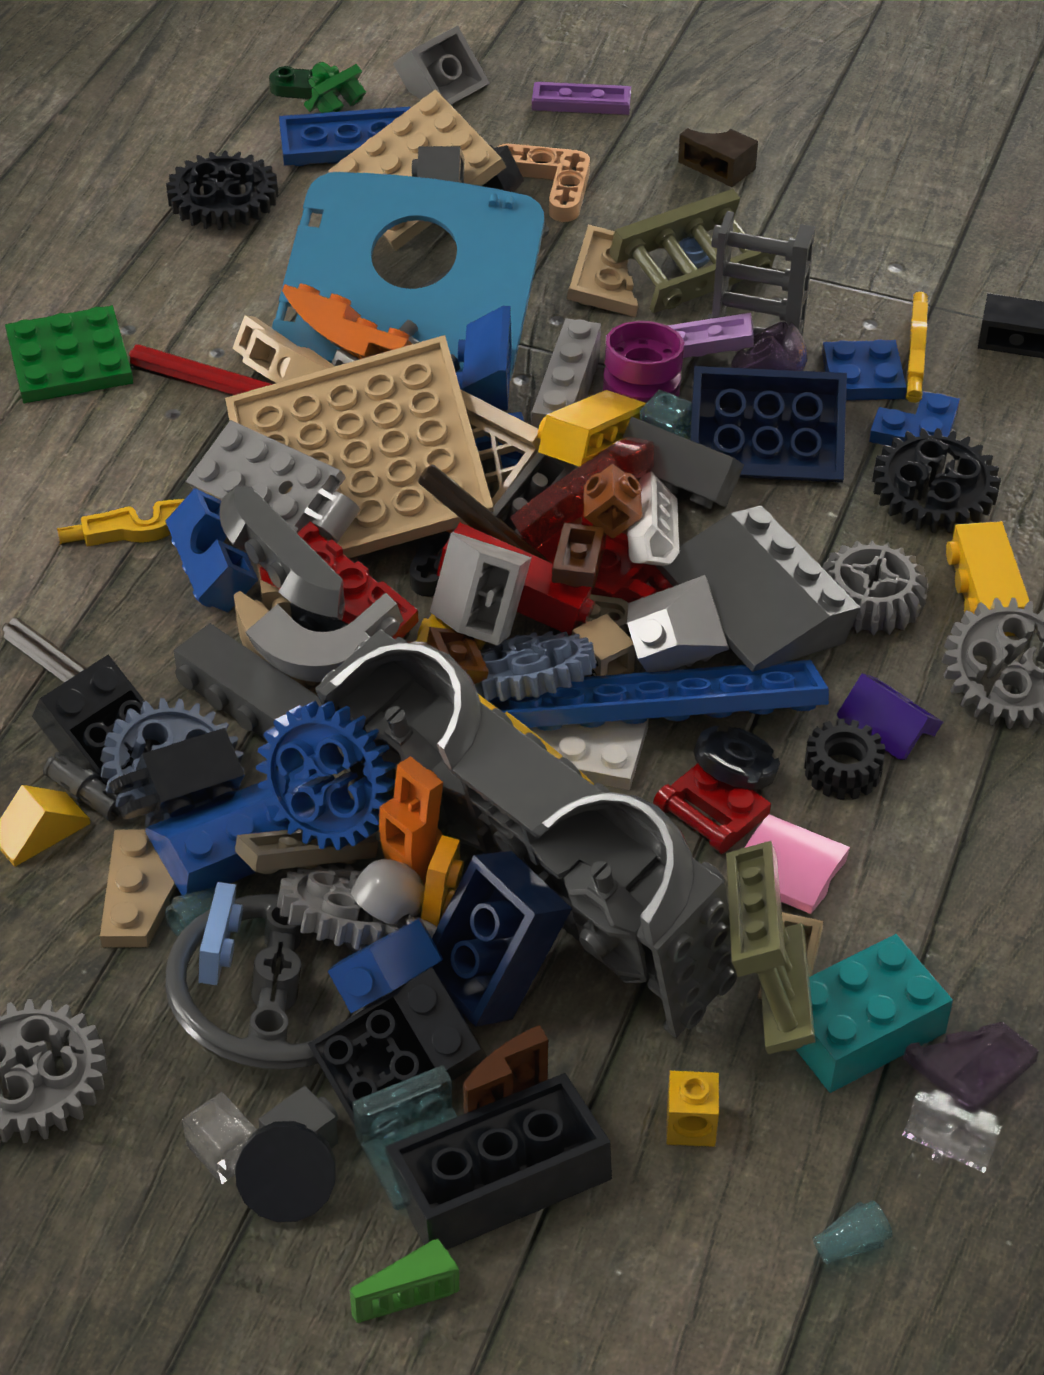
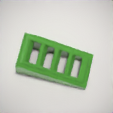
M434 1239L352 1287L350 1290L352 1317L357 1323L452 1295L460 1291L459 1268L439 1239Z

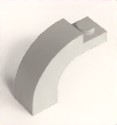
M385 593L354 621L335 631L316 632L308 630L297 624L277 604L246 631V634L254 648L281 672L300 680L321 682L327 673L336 670L347 660L361 642L371 638L379 629L392 637L399 629L400 623L404 620L397 603Z

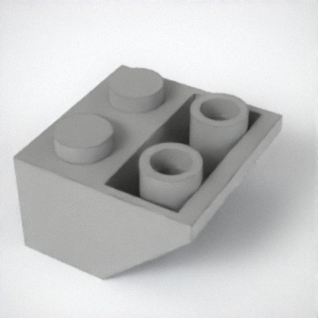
M452 532L430 612L458 633L499 645L510 636L532 557Z

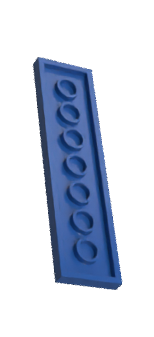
M811 660L783 662L754 672L746 665L590 676L584 677V681L571 682L572 687L570 688L558 687L556 688V693L546 692L537 698L533 696L517 700L516 696L505 701H500V697L488 700L496 708L504 713L507 711L528 728L537 727L543 731H554L562 728L563 725L580 724L583 727L594 728L602 726L608 721L622 720L627 724H641L646 722L647 718L660 717L671 721H682L688 719L690 715L699 714L722 718L738 711H749L753 714H769L776 708L789 707L796 711H810L815 709L816 705L829 704V688Z

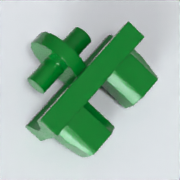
M325 62L315 64L312 68L313 77L309 79V83L313 87L311 90L312 98L305 101L304 106L309 112L316 108L321 113L340 112L344 106L338 98L340 95L343 96L350 106L359 103L366 94V90L358 80L362 73L361 68L356 63L339 73V69L335 65L330 67Z

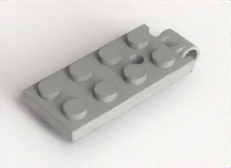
M232 420L228 422L185 481L192 489L196 488L219 500H222L236 485L252 487L296 533L311 521L319 528L322 536L329 540L333 539L336 543H338L361 510L350 498L337 492V489L346 478L341 470ZM290 487H292L290 492L284 494Z

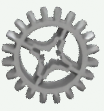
M871 540L869 545H862L856 541L852 548L842 545L838 553H830L827 562L823 563L822 568L860 606L852 625L855 627L856 633L864 629L870 630L874 636L878 630H883L888 635L891 634L894 627L905 630L908 623L916 622L917 617L926 605L929 586L927 583L928 578L925 577L924 566L916 563V556H905L904 548L891 549L889 542L884 546L875 545L873 540Z

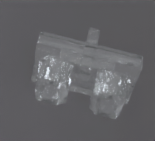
M937 1089L933 1090L929 1095L918 1091L902 1136L933 1149L931 1161L942 1165L948 1156L985 1173L1002 1127L998 1126L997 1116L982 1109L971 1114L955 1107L956 1103L953 1101L952 1096Z

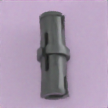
M56 752L55 758L51 756L47 760L43 768V774L67 789L71 793L70 798L78 803H86L109 821L115 820V815L118 817L121 815V807H116L115 805L118 794L107 793L106 785L98 780L100 776L91 769L84 770L61 752Z

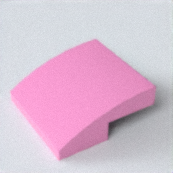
M769 814L744 848L772 841L777 854L781 902L811 914L827 895L830 881L845 864L850 847Z

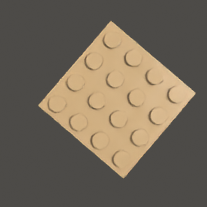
M435 89L328 171L329 173H374L412 177V160L418 159V146H460L465 158L464 183L482 186L505 169L506 165L491 146ZM419 220L403 222L390 228L382 236L397 251L432 223Z

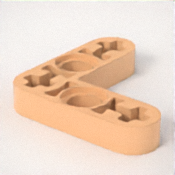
M502 144L498 146L508 145L522 177L554 180L549 196V215L552 219L560 222H569L579 216L590 175V157L588 154L578 150L520 144Z

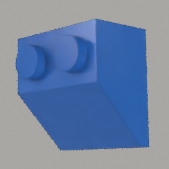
M501 306L467 324L466 340L459 339L458 362H464L463 371H456L460 389L500 410H508L512 354L511 306Z

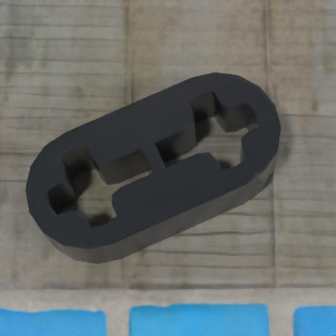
M443 531L423 538L409 571L410 586L416 594L428 597L434 596L439 579L437 572L442 550L449 540L451 533ZM430 571L434 572V574H430L427 578Z

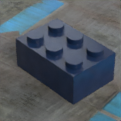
M512 851L473 856L432 937L443 958L442 961L432 966V968L441 978L460 1012L475 1027L513 1019L572 910L557 893Z

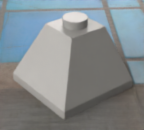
M705 575L628 603L627 624L637 658L647 672L674 670L729 650Z

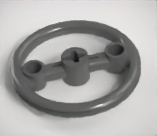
M279 894L251 895L235 899V904L243 905L241 921L253 918L266 919L264 939L267 948L261 950L256 955L253 968L251 995L252 1000L257 1005V1009L250 1017L249 1032L246 1038L236 1037L215 1026L197 1008L188 991L186 981L187 968L194 952L202 944L210 909L195 918L180 933L171 948L166 966L165 987L168 1003L175 1018L185 1031L203 1047L223 1058L242 1065L263 1069H293L318 1064L308 1045L311 1041L298 1044H290L286 1041L288 1017L285 1013L286 1010L295 1004L298 998L301 960L294 951L301 943L302 933L300 932L301 925H289V917L280 916L281 908L277 907ZM344 942L353 954L368 946L367 944H361L359 950L352 947L351 943ZM281 957L275 1001L272 1002L271 995L277 958ZM382 997L358 1009L352 1016L367 1008L376 1001L380 1000Z

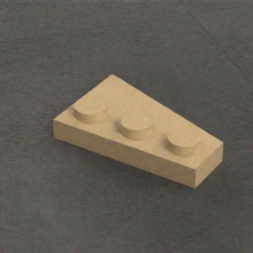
M588 224L569 286L567 299L583 305H590L636 317L638 302L632 292L634 284L632 276H629L628 260L616 263L609 254L615 231Z
M145 829L114 830L100 931L102 947H148L170 907L169 900L177 886L146 835Z

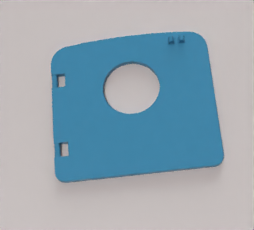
M330 172L318 177L311 183L304 201V210L300 225L297 228L282 289L284 284L298 288L299 284L302 283L319 290V295L330 298L331 293L343 296L352 302L350 306L361 315L360 318L377 324V329L388 332L389 328L399 329L407 320H411L418 327V331L412 337L422 342L445 335L450 354H453L457 359L459 339L466 340L467 324L501 306H511V380L545 227L544 211L536 200L528 195L484 186L389 174ZM312 213L323 214L319 228L309 226ZM416 220L431 222L444 228L456 243L457 256L451 270L438 282L423 288L406 289L386 282L376 272L372 264L373 250L379 238L390 228L403 222ZM281 290L279 306L272 329L297 346L310 348L332 363L337 349H341L313 329L298 313L295 322L284 321L287 307L292 306ZM460 362V369L458 371H463L464 362Z

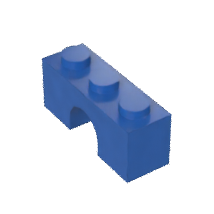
M194 488L166 519V524L172 536L171 541L177 548L182 560V568L188 575L194 589V597L206 607L213 606L228 613L235 606L234 594L238 591L246 594L258 581V577L247 553L223 543L227 536L223 531L220 521L221 500Z

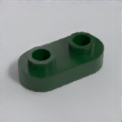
M289 66L277 68L269 75L271 93L278 97L311 99L313 87L310 85L309 79L313 77L312 69H294Z

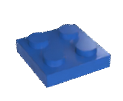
M841 340L837 342H823L822 357L825 372L847 373L846 400L905 399L907 387L896 340Z

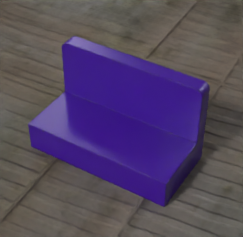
M864 673L860 675L837 712V717L844 719L845 723L851 726L852 720L859 721V729H863L865 725L872 728L871 736L878 733L881 737V744L885 745V750L900 760H905L922 733L935 736L943 724V721L879 678Z

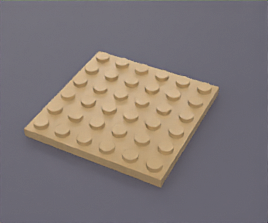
M445 335L225 398L229 420L343 472L346 478L337 489V492L350 498L361 509L337 543L343 548V554L348 558L454 529L460 522L468 525L418 483L421 473L431 464L438 467L489 511H495ZM290 487L284 494L290 492L292 487Z

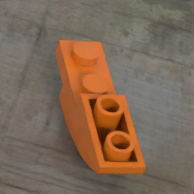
M300 283L298 288L284 284L282 292L302 319L328 341L358 359L412 345L409 341V334L395 328H389L388 332L377 329V324L360 318L361 315L350 306L352 302L343 296L331 293L330 298L319 295V290L306 284Z
M410 756L397 764L394 797L380 806V842L385 859L407 864L418 873L425 886L428 866L443 835L438 829L443 781L433 771L426 769Z

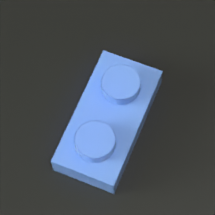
M217 882L200 948L198 983L218 985L222 967L230 968L234 939H229L230 932H239L243 905L235 904V884Z

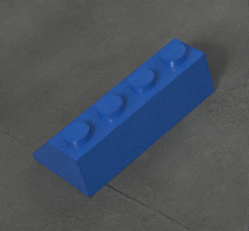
M303 765L288 774L290 778L288 792L315 777L321 776L315 773L306 779H295L294 774L303 770ZM259 783L236 791V794L228 799L216 803L209 802L185 814L145 827L146 835L185 902L215 890L217 882L230 884L256 873L235 852L237 835L288 830L290 821L287 818L277 822L274 819L280 810L277 804L266 806L264 803L267 798L272 796L270 790L261 789L258 787Z

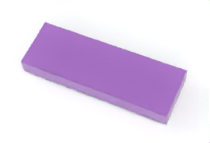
M534 82L532 110L629 115L631 87Z

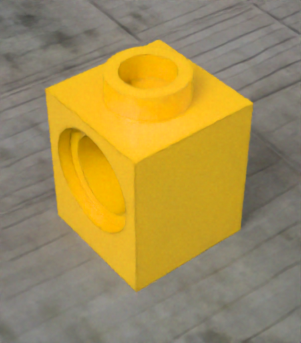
M670 1070L667 1096L666 1145L715 1147L719 1118V1073Z

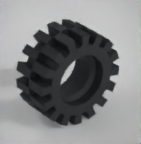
M837 719L836 726L827 721L823 723L822 729L817 726L813 730L812 736L809 735L807 741L804 769H806L805 776L807 780L812 779L811 786L815 790L823 786V795L830 797L832 791L837 792V799L840 800L845 799V793H850L853 800L860 797V790L865 795H868L872 792V786L875 788L878 786L884 764L885 745L881 744V737L878 733L871 736L872 728L865 725L863 729H859V721L852 720L851 726L845 725L844 719ZM838 754L849 755L856 758L859 762L842 764L832 760L830 756Z

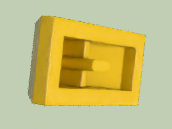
M21 785L0 819V850L12 865L16 867L88 826L90 819L66 792Z

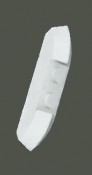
M651 471L644 474L638 481L642 489V518L628 528L629 558L633 563L665 566L671 564L680 553L677 498Z

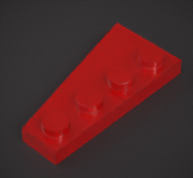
M311 521L297 533L343 579L345 611L342 621L350 624L383 594L387 593L397 603L404 620L400 623L399 629L392 638H403L419 622L418 609L384 581L378 583L369 576V569L359 561L354 563L343 554V548L333 539L327 541L320 535L319 528ZM260 567L261 580L276 587L271 581L268 572L263 567Z

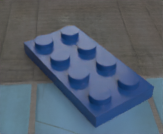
M411 107L279 116L284 166L339 163Z

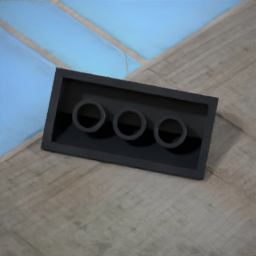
M566 1073L385 1146L386 1154L409 1218L423 1244L425 1245L434 1239H439L446 1250L612 1180L611 1142Z

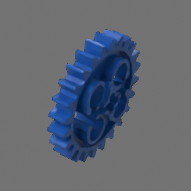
M312 701L303 707L299 705L287 711L285 715L273 721L275 727L264 733L268 743L258 748V752L267 760L256 765V770L267 774V779L259 783L258 787L271 791L272 796L267 798L264 803L266 806L277 804L280 810L274 819L276 822L284 818L290 821L288 834L291 835L301 829L303 831L302 839L304 844L317 838L320 849H324L333 843L336 850H340L349 843L352 846L357 845L379 830L380 806L393 798L386 792L395 788V780L386 777V772L395 768L396 765L393 762L383 761L382 755L389 750V746H376L374 743L379 730L374 729L366 733L363 730L366 719L364 715L351 721L350 707L345 706L335 712L333 701H329L321 706L316 701ZM337 746L342 750L344 757L339 753ZM363 759L366 760L363 769L365 777L349 787V782L358 777L357 772H347L336 779L332 775L352 767ZM303 765V770L294 774L295 779H306L315 773L321 776L315 777L288 792L290 787L288 785L290 783L288 774ZM348 790H349V791L351 792V794L353 795L354 800L350 797V795H349V793H348Z

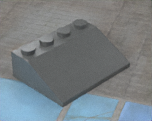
M761 505L730 513L679 546L680 553L671 564L655 566L673 586L703 575L707 577L727 644L752 672L845 644L860 609V606Z

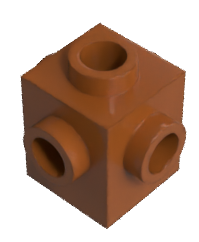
M611 464L601 473L592 475L584 485V518L596 527L605 528L604 533L614 539L642 518V489L640 483L632 474H625L614 464Z

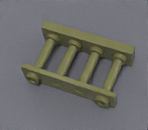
M734 189L615 229L609 254L616 263L635 259L655 286L649 308L652 313L664 309H673L681 303L714 292L717 248L711 246L712 238L707 231L714 229L715 225H722L727 211L734 212L735 218L740 197ZM734 219L733 232L744 233ZM688 237L694 238L713 265L698 270L678 242ZM665 248L684 275L668 280L648 252ZM739 248L743 254L730 259V262L771 269L776 255ZM729 277L728 286L744 280Z
M772 841L726 853L732 964L738 977L755 973L760 980L766 1051L769 1055L784 1050H796L803 1045L815 1043L805 930L802 923L788 927L784 926L777 854Z

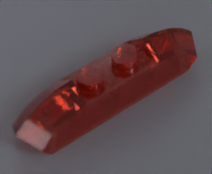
M625 437L548 487L510 518L519 533L535 549L541 547L562 532L564 523L571 524L577 518L584 517V485L592 475L601 473L611 464L617 466L625 474H632L637 480L654 467V442L634 437Z

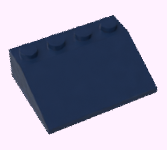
M694 366L690 440L731 456L743 463L744 467L739 476L740 478L843 482L847 373Z

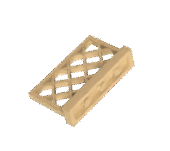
M461 390L474 439L483 436L491 438L492 448L479 451L478 453L480 461L493 457L495 459L496 471L484 474L487 483L499 482V490L491 499L494 507L538 452L541 440L538 439V428ZM514 451L523 454L517 465L502 468L500 455Z

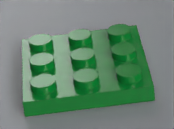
M113 305L93 307L88 310L71 313H58L53 316L31 320L24 319L5 324L23 404L134 384Z

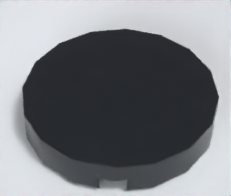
M712 726L701 731L693 752L697 763L705 772L733 787L749 790L764 789L773 783L780 766L779 758H773L774 750L766 741L753 733L736 727H729L727 732L718 731L719 726Z
M276 1121L257 1129L243 1145L235 1166L236 1187L244 1203L257 1215L275 1222H297L315 1214L329 1200L336 1181L335 1156L328 1141L321 1134H316L313 1130L306 1128L307 1125L296 1121Z

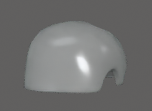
M381 859L370 863L362 871L353 885L351 895L357 904L370 915L385 923L395 924L404 915L410 914L409 919L410 917L416 918L422 911L425 886L418 873L407 864L391 859Z

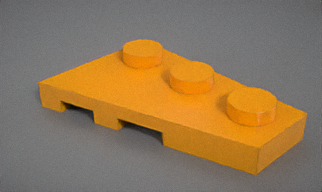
M442 835L427 869L421 919L432 923L436 928L460 883L464 861L460 860V840Z

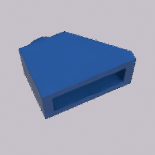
M418 918L339 961L328 970V973L350 1013H353L405 984L442 961L443 958L421 918Z

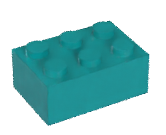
M894 934L809 977L816 1042L803 1045L796 1049V1051L829 1093H832L945 1034L953 999L900 937Z

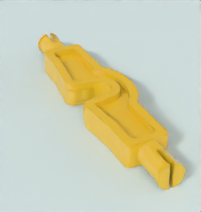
M916 292L913 295L906 394L907 400L912 403L922 400L928 295L925 292Z
M184 499L157 501L153 506V517L149 520H141L136 510L130 506L105 513L83 516L79 525L57 528L60 545L84 539L86 546L122 540L151 542L162 539L171 534L166 524V519Z

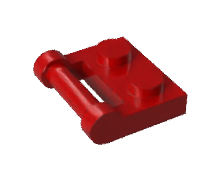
M698 763L672 785H664L657 792L653 800V804L658 806L664 813L671 812L709 839V845L721 854L728 851L770 814L771 803L755 791L733 787L721 782L705 772ZM684 799L691 802L693 805L701 809L703 812L708 814L710 817H712L722 825L719 826L718 824L713 822L711 819H709L704 814L699 812L697 809L692 807L690 804L685 802Z

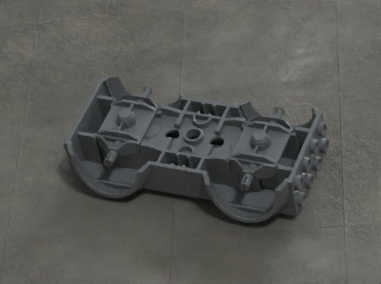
M379 629L371 638L361 642L356 647L354 653L336 670L327 673L321 683L315 688L321 705L333 701L335 712L348 706L350 707L351 721L362 715L366 717L363 727L366 733L374 729L379 730L374 743L376 746L388 745L389 750L382 755L383 761L393 762L396 765L395 768L386 772V777L395 780L397 764L411 756L426 769L433 771L443 781L438 828L449 825L447 828L448 833L455 839L460 840L461 843L481 850L478 855L512 851L572 908L562 928L580 941L584 952L596 957L615 972L616 976L619 975V979L625 983H642L649 980L648 988L663 1001L666 1020L663 1022L664 1030L674 1038H677L686 1028L691 1029L695 1027L703 1018L709 1003L718 994L723 996L733 987L738 976L732 964L729 904L725 889V879L720 871L708 862L700 864L692 857L682 831L658 806L635 795L610 792L600 783L591 784L581 776L580 771L571 761L564 757L557 759L550 754L537 736L530 732L523 734L513 726L508 716L500 709L493 708L490 710L482 704L471 677L449 654L430 645L408 643L401 637L394 639ZM337 746L340 754L344 757L342 750ZM365 759L346 769L347 772H357L358 777L351 781L352 784L365 777L363 773ZM394 788L386 793L394 797Z

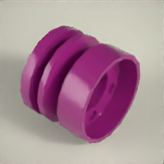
M652 321L626 322L614 327L606 337L604 363L606 367L604 368L603 391L608 390L647 403L644 418L662 416L672 411L679 403L680 372L682 370L684 340L679 332L667 325Z

